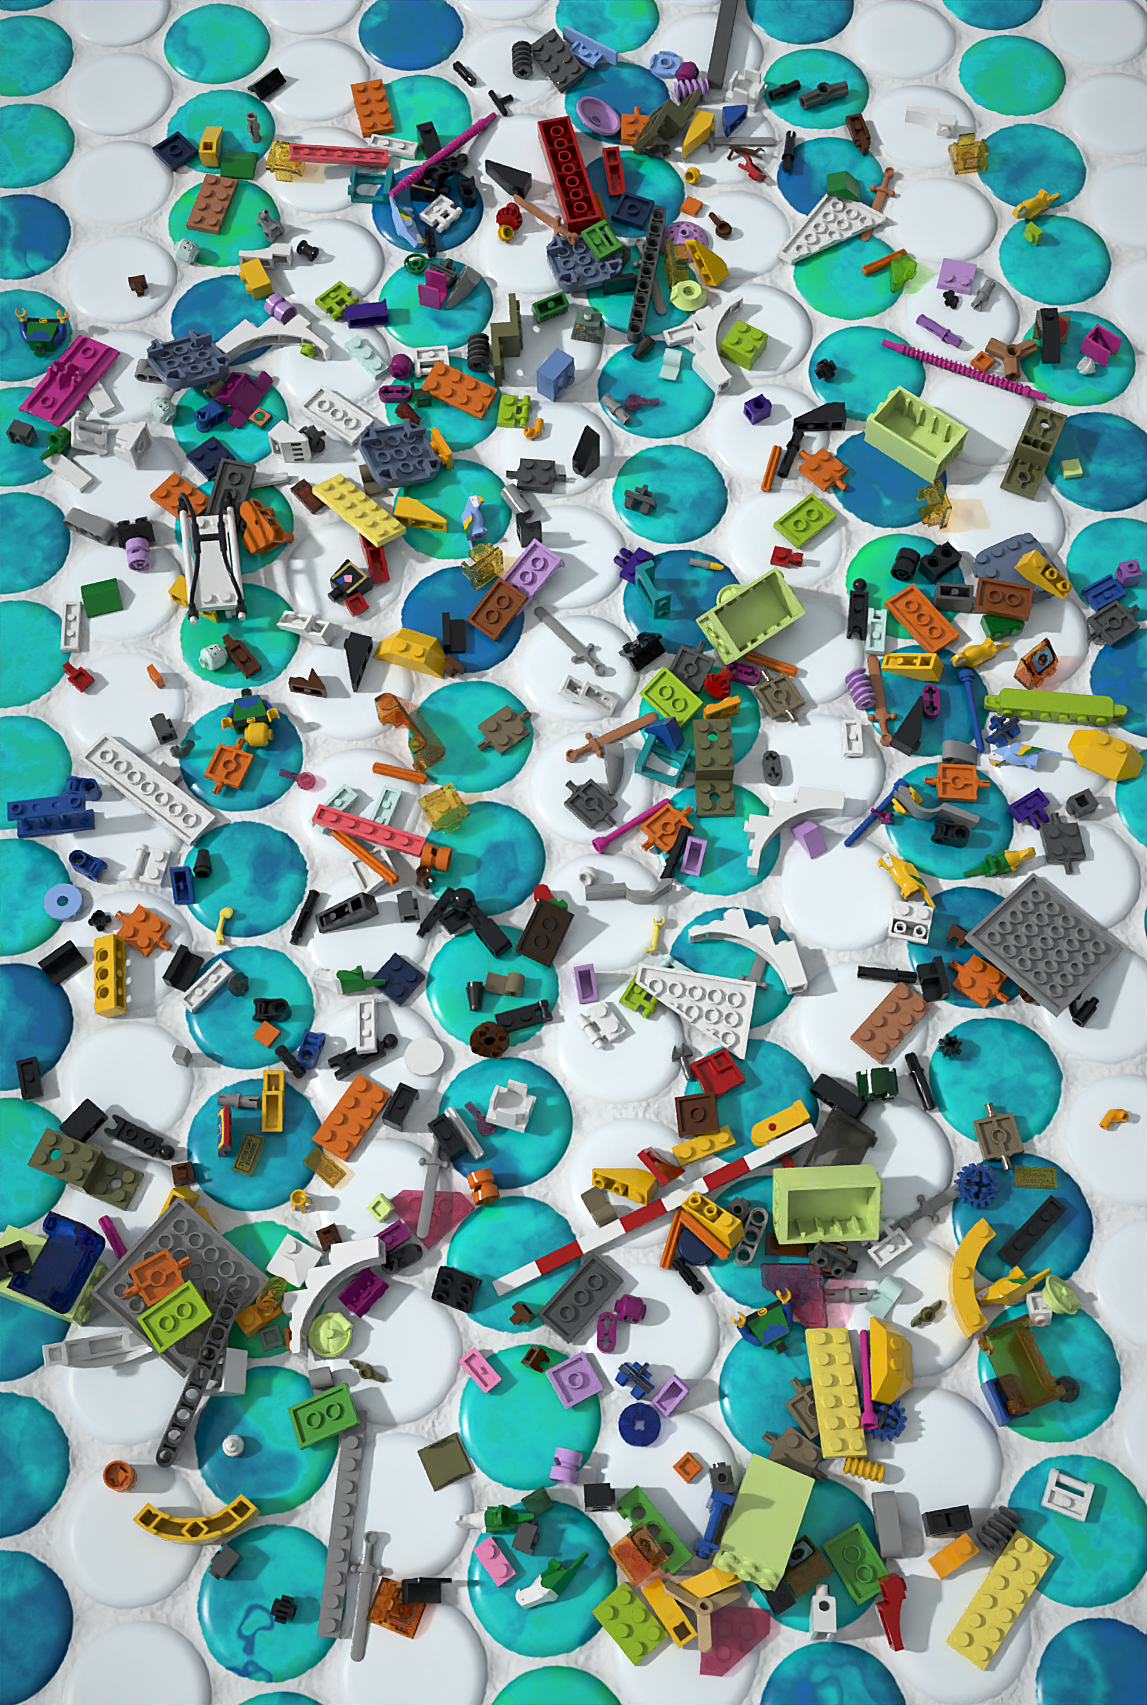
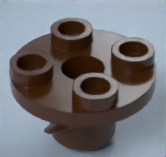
M487 1021L481 1023L470 1034V1046L474 1054L497 1059L509 1047L510 1037L508 1031L495 1022Z

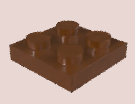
M714 1091L675 1097L678 1134L680 1138L720 1132L716 1093Z

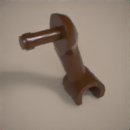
M730 146L729 149L731 151L727 159L730 160L734 152L762 159L758 156V153L760 151L765 153L762 148L753 150Z

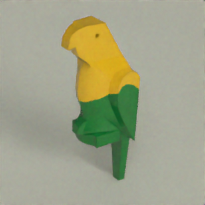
M1028 847L1020 851L1010 852L1009 850H1004L993 856L988 854L985 856V861L980 864L981 867L969 870L963 874L965 877L977 875L991 877L1013 873L1021 863L1035 858L1036 852L1034 847Z

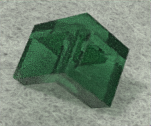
M410 382L415 409L432 406L430 390L421 391L420 389H415L414 382Z
M544 1486L521 1499L527 1512L535 1513L536 1517L545 1511L549 1512L555 1508Z

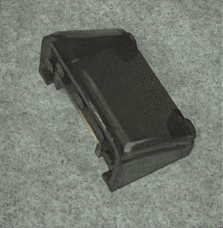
M834 1104L803 1167L860 1165L868 1148H874L878 1137L875 1136L876 1131L842 1107Z

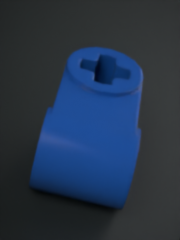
M217 400L209 402L194 413V419L197 422L196 428L200 432H208L216 425L224 422L228 417V411Z
M76 776L67 777L66 781L68 783L63 796L85 793L86 801H97L101 798L102 790L95 779Z
M74 850L69 855V861L73 869L94 882L99 881L98 877L108 867L101 859L93 857L82 850ZM78 859H83L81 863H75Z
M305 1029L298 1051L299 1062L304 1069L310 1070L316 1067L321 1050L325 1044L326 1033L318 1034ZM307 1055L313 1056L308 1061L303 1060V1058Z

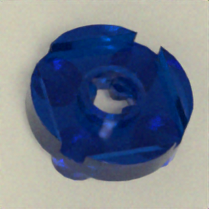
M642 1402L626 1407L618 1421L621 1438L625 1443L633 1447L642 1448L650 1446L658 1438L661 1429L660 1417L656 1410ZM636 1420H643L645 1422L643 1425L645 1429L643 1431L641 1429H634Z

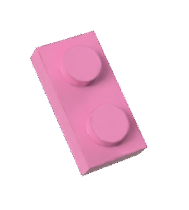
M475 1347L458 1361L485 1395L502 1381Z
M491 1536L473 1549L497 1587H500L516 1574Z

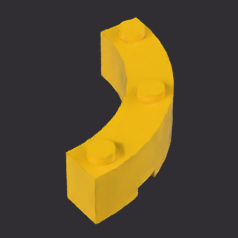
M984 1218L978 1221L963 1238L953 1256L949 1272L948 1289L950 1303L952 1304L955 1319L967 1339L988 1323L978 1306L974 1292V1271L977 1259L983 1248L996 1235Z
M240 1494L232 1503L219 1512L197 1518L184 1519L173 1517L147 1503L134 1517L133 1521L148 1533L162 1540L175 1544L201 1545L216 1542L235 1534L251 1523L261 1512L247 1498Z

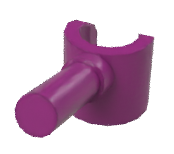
M874 808L871 809L872 813L880 817L882 824L894 823L891 820V817H894L893 812L882 813Z

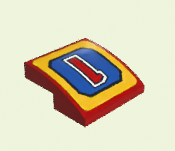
M229 1106L222 1107L218 1112L219 1157H227V1151H232V1111Z

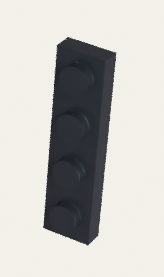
M1050 1195L996 1255L1010 1268H1013L1067 1208Z

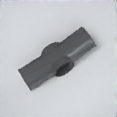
M846 81L834 84L821 82L817 85V89L799 96L800 106L802 109H807L817 104L826 105L831 99L848 96V84Z

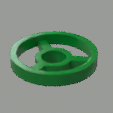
M419 253L410 254L404 260V267L411 274L423 273L428 266L426 257ZM412 257H421V258H423V259H421V260H413V261H410V260H409V259L412 258ZM425 261L426 264L424 268L421 269V265ZM406 263H408L411 266L412 270L407 268Z

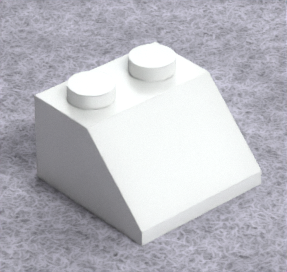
M228 1347L222 1348L202 1396H236L245 1394L248 1351ZM215 1350L211 1351V1358L215 1356ZM201 1368L200 1378H204L207 1372Z

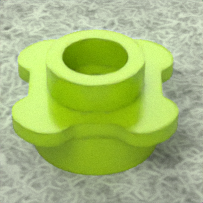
M308 343L299 345L302 347L300 353L305 357L313 358L314 355H318L313 345Z

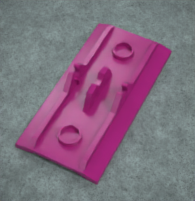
M79 335L58 361H52L54 366L47 367V374L20 405L19 411L30 413L59 428L117 359L120 352L89 337Z

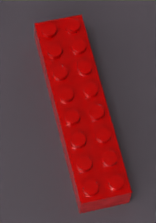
M570 116L537 121L539 142L565 228L569 232H575L579 235L581 231L600 222L601 217Z

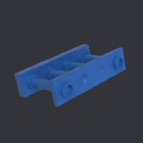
M85 793L7 802L8 821L17 820V836L19 838L95 829V812L93 809L86 810Z
M712 1490L705 1507L710 1509L709 1513L711 1514L703 1540L698 1539L693 1547V1551L697 1552V1557L709 1560V1557L714 1558L719 1551L720 1546L713 1544L720 1518L722 1514L726 1515L731 1508L734 1496Z

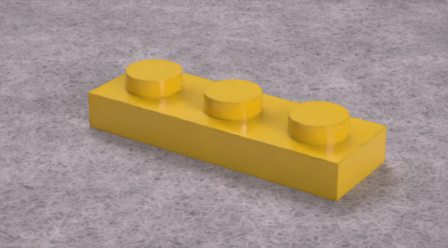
M726 1125L721 1127L718 1133L701 1135L672 1147V1151L681 1168L735 1146L736 1142L729 1126Z

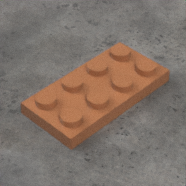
M206 174L187 221V229L219 235L239 185L238 180Z
M900 981L850 1036V1040L881 1064L929 1011L931 1005Z

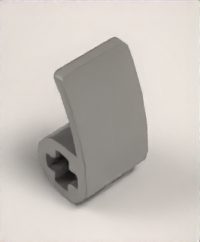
M947 740L942 743L943 763L956 764L962 760L977 765L976 747L955 740Z
M330 1366L308 1371L314 1396L334 1388Z

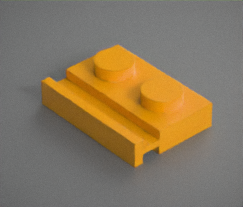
M437 427L431 429L430 445L433 451L437 452L438 456H440L441 465H445L447 470L454 468L452 451Z
M738 695L727 697L722 702L706 706L703 710V719H727L739 714L738 710H740L741 701Z

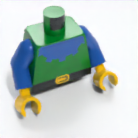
M23 308V314L19 315L18 309H15L16 316L20 318L18 322L20 334L24 342L30 346V349L35 351L34 355L36 357L43 358L45 352L56 351L57 346L66 339V320L70 317L67 311H65V315L62 317V310L59 309L57 311L59 319L27 318V321H25L27 311Z
M247 688L241 690L242 698L234 700V705L230 707L226 717L221 720L222 730L230 727L231 730L235 729L236 734H241L245 732V727H248L250 723L264 722L271 728L270 722H272V719H280L278 710L267 700H262L258 694L252 695V690Z
M785 1288L786 1294L784 1296H781L779 1290L776 1291L777 1297L781 1300L780 1302L776 1300L746 1317L737 1311L739 1314L737 1321L734 1317H730L731 1322L737 1325V1329L745 1341L762 1349L772 1345L777 1355L788 1350L783 1339L789 1336L790 1330L793 1327V1310L790 1302L791 1293L787 1288Z

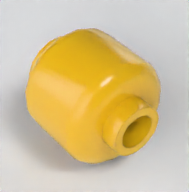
M264 722L250 723L248 727H245V742H248L252 747H266L269 740L273 739V730L269 729L268 724Z

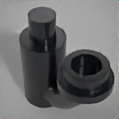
M1081 993L1069 1005V1012L1072 1016V1021L1077 1026L1084 1027L1097 1010L1096 1005L1099 1003V1000L1096 997H1092L1090 1001L1086 1000L1078 1010L1076 1000H1080Z

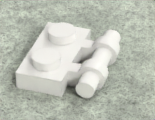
M440 194L419 215L420 219L431 227L438 223L439 226L436 230L441 233L443 230H447L450 224L460 217L463 210L460 207L454 210V202Z
M604 1000L587 1009L589 1018L585 1019L582 1013L576 1016L579 1022L578 1026L587 1033L589 1041L595 1044L598 1049L604 1046V1043L601 1041L604 1037L611 1043L626 1033L625 1028ZM594 1023L600 1030L597 1033L591 1027Z
M891 1217L885 1221L882 1220V1232H879V1235L884 1233L887 1236L880 1242L877 1240L858 1241L861 1247L868 1243L872 1246L866 1253L878 1269H881L913 1245L901 1228L894 1232L891 1230L890 1227L895 1224Z

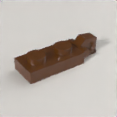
M862 114L846 116L845 122L856 148H860L862 155L869 154L871 136Z
M229 634L222 637L226 645L227 655L246 679L262 670L261 665L241 640L237 639L234 641Z

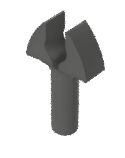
M682 1043L684 1051L682 1057L678 1054L675 1045L672 1052V1062L679 1061L686 1080L691 1081L694 1077L688 1058L693 1056V1052L687 1045Z

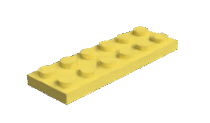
M341 473L312 487V493L377 548L406 534V527Z
M848 1328L806 1329L805 1336L823 1459L867 1456L864 1430L861 1427V1411Z
M1019 1530L1014 1531V1536L1009 1539L945 1641L947 1645L982 1671L986 1669L1054 1559L1053 1555Z

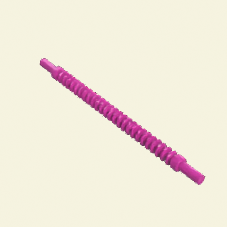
M492 112L484 119L478 120L472 127H469V129L446 145V147L438 151L437 154H434V156L425 161L407 177L400 180L399 184L389 191V195L394 197L402 190H407L409 186H412V184L424 176L427 166L435 165L445 160L474 138V136L487 128L488 124L497 117L496 113Z
M883 339L882 346L896 350L899 354L905 353L906 356L910 355L911 358L914 356L915 359L919 358L920 361L923 359L924 362L929 361V364L931 362L933 365L938 364V367L943 366V369L947 367V370L952 369V372L954 370L957 373L961 372V375L966 374V377L970 375L971 378L975 377L976 380L979 378L980 381L984 380L985 383L989 382L990 385L994 383V386L999 385V388L1003 386V389L1008 388V391L1013 390V393L1017 391L1018 394L1022 393V396L1025 397L1031 396L1043 401L1046 400L1047 394L1033 390L1028 385L1024 387L1023 384L1018 385V382L1016 384L1013 383V380L1009 382V379L1004 380V377L1000 379L999 376L995 377L994 374H986L985 371L980 372V369L977 371L976 368L971 369V366L968 368L966 364L962 366V363L957 364V361L953 363L952 360L948 361V358L944 360L943 357L939 358L938 355L934 356L933 353L930 355L929 352L924 353V350L921 352L920 349L915 350V347L912 349L910 345L907 347L904 343L898 344Z

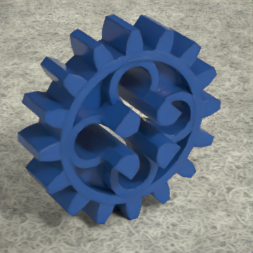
M971 1163L969 1167L963 1166V1172H957V1176L960 1178L954 1180V1183L958 1184V1187L954 1190L961 1193L958 1199L964 1198L963 1204L971 1203V1208H975L977 1205L979 1208L985 1207V1204H992L991 1199L997 1198L994 1191L1000 1190V1188L995 1187V1184L999 1182V1180H994L993 1178L996 1173H990L989 1166L983 1168V1163H978L977 1165ZM977 1172L980 1173V1178L976 1176ZM965 1181L967 1183L976 1182L977 1185L987 1184L989 1189H978L975 1185L967 1187Z
M873 1401V1411H875L878 1417V1423L886 1409L885 1406H888L890 1410L884 1418L885 1421L881 1426V1430L878 1428L867 1430L866 1434L872 1433L873 1440L880 1437L881 1442H884L886 1437L890 1442L893 1441L894 1436L898 1438L901 1435V1431H904L906 1427L903 1423L907 1421V1417L902 1416L906 1411L905 1408H899L901 1402H893L887 1405ZM863 1404V1406L861 1407V1411H862L863 1413L865 1412V1410H864V1404ZM891 1420L895 1421L896 1425H892Z

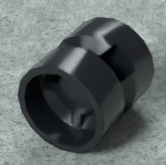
M904 547L899 549L895 559L896 562L893 564L890 572L891 575L902 582L913 580L921 558L920 554L911 548Z

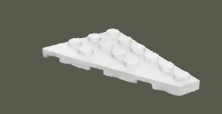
M826 193L781 247L777 257L793 264L883 224L887 216L861 202L830 196Z
M639 963L636 977L637 985L739 1059H745L756 982Z

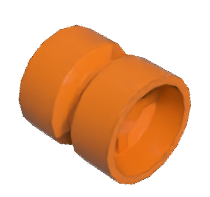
M425 843L420 865H428L431 869L435 867L438 871L448 872L452 859V848L441 846L438 849L436 845Z
M480 1169L467 1176L470 1189H474L472 1197L475 1205L488 1204L500 1198L497 1185L493 1184L495 1178L492 1169Z
M115 1460L110 1462L104 1469L103 1480L107 1487L119 1493H125L135 1486L137 1473L126 1462Z

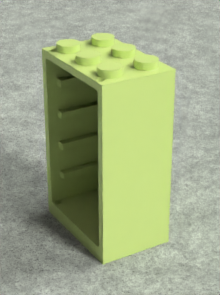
M898 386L895 391L891 390L885 402L882 401L878 405L877 411L868 416L866 421L868 424L864 430V441L926 481L934 484L962 452L969 429L903 387Z
M774 567L697 618L696 622L726 666L785 628L806 612L802 602L795 597L793 588L784 580L783 573L777 567Z
M872 1164L773 1169L772 1226L778 1243H818L820 1240L823 1242L879 1240V1232H882V1221L879 1219V1215L883 1212L880 1194H883L884 1188L883 1182L879 1180V1174L875 1172Z
M8 1225L0 1240V1248L22 1240L27 1245L33 1268L0 1281V1296L82 1327L83 1323L90 1316L91 1311L89 1309L92 1303L97 1300L90 1294V1291L108 1273V1267L99 1258Z
M753 1453L722 1535L719 1551L715 1555L712 1564L723 1572H731L738 1575L744 1581H752L759 1584L762 1589L775 1591L785 1572L815 1479Z

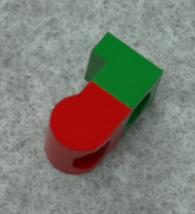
M539 884L534 888V901L536 904L538 899L541 898L568 911V904L563 899L558 902L550 893V888L547 885Z

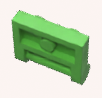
M606 219L581 231V236L598 261L624 249L623 243L618 241ZM600 230L605 232L613 246H610Z

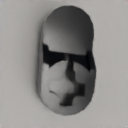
M412 1243L386 1255V1263L381 1264L382 1270L387 1274H394L415 1264L423 1255L420 1245Z

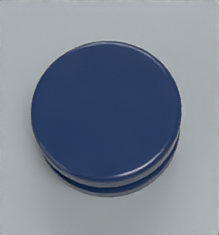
M686 1228L681 1233L678 1251L686 1263L692 1266H703L714 1258L715 1253L692 1231Z

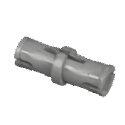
M249 112L246 115L248 122L247 130L250 133L251 142L259 143L261 141L260 124L257 122L256 113Z
M987 279L983 287L978 290L976 298L971 303V307L975 305L974 310L979 311L985 301L990 298V293L996 286V283H993L994 280Z
M610 394L602 398L601 402L611 411L610 413L616 416L624 426L630 423L632 417L625 412L623 406L617 403Z
M218 1093V1106H234L235 1109H240V1107L258 1109L259 1107L257 1105L259 1104V1096H247L241 1093Z
M844 1286L843 1289L825 1288V1302L844 1301V1303H849V1301H868V1295H859L867 1294L868 1289L849 1288L848 1286Z

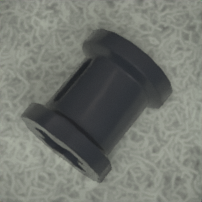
M306 240L300 241L296 249L298 254H303L309 261L315 260L319 254V249L309 245Z

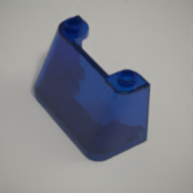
M49 1211L42 1227L43 1232L49 1237L29 1273L17 1272L11 1278L6 1288L57 1313L66 1314L73 1307L105 1248V1238L81 1222Z

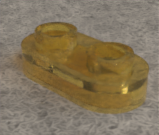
M276 1276L269 1279L259 1294L256 1304L257 1310L261 1314H273L284 1299V1293L288 1291L287 1281L283 1277Z

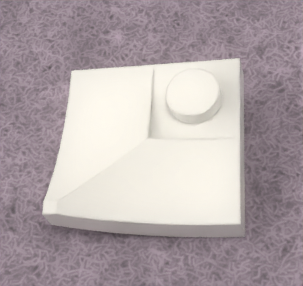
M380 845L368 851L397 874L383 846ZM358 857L348 861L362 892L371 895L387 883L385 879Z
M287 1234L265 1270L300 1289L305 1283L306 1276H308V1268L317 1267L323 1254Z

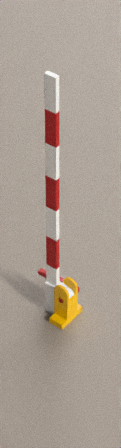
M801 1099L794 1102L793 1106L753 1126L751 1141L755 1146L762 1148L493 1281L492 1283L498 1296L501 1297L681 1207V1204L694 1191L703 1196L778 1158L784 1168H794V1162L789 1153L818 1138L811 1122L809 1123L810 1115Z

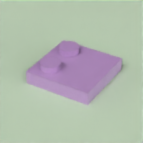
M944 258L936 288L947 291L951 289L956 293L970 295L977 264Z
M583 1351L545 1372L565 1410L603 1391V1387Z

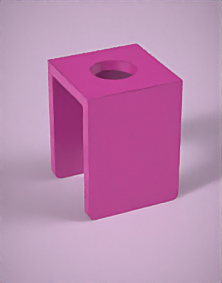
M425 269L426 285L418 284L419 303L426 307L441 310L448 294L446 274Z
M1096 324L1084 338L1080 352L1105 367L1111 352L1114 354L1118 352L1122 339Z

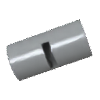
M509 484L502 489L500 495L515 515L523 512L525 521L533 516V508L515 484Z

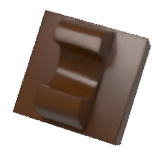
M145 275L128 277L131 291L135 290L137 296H143V289L148 288Z
M449 654L444 659L448 664L443 671L451 678L457 672L463 675L467 670Z
M957 923L953 924L949 929L947 941L957 937L958 943L956 947H960L966 942L964 938L969 932Z
M192 1161L171 1165L175 1187L196 1183Z
M335 1223L315 1231L324 1252L331 1249L332 1244L343 1243Z
M517 1301L512 1306L515 1313L509 1320L515 1326L516 1324L519 1325L522 1321L524 1323H531L536 1316L523 1301Z
M532 1345L520 1363L527 1368L542 1373L544 1370L539 1366L540 1362L543 1360L549 1363L550 1359L546 1355L547 1352Z

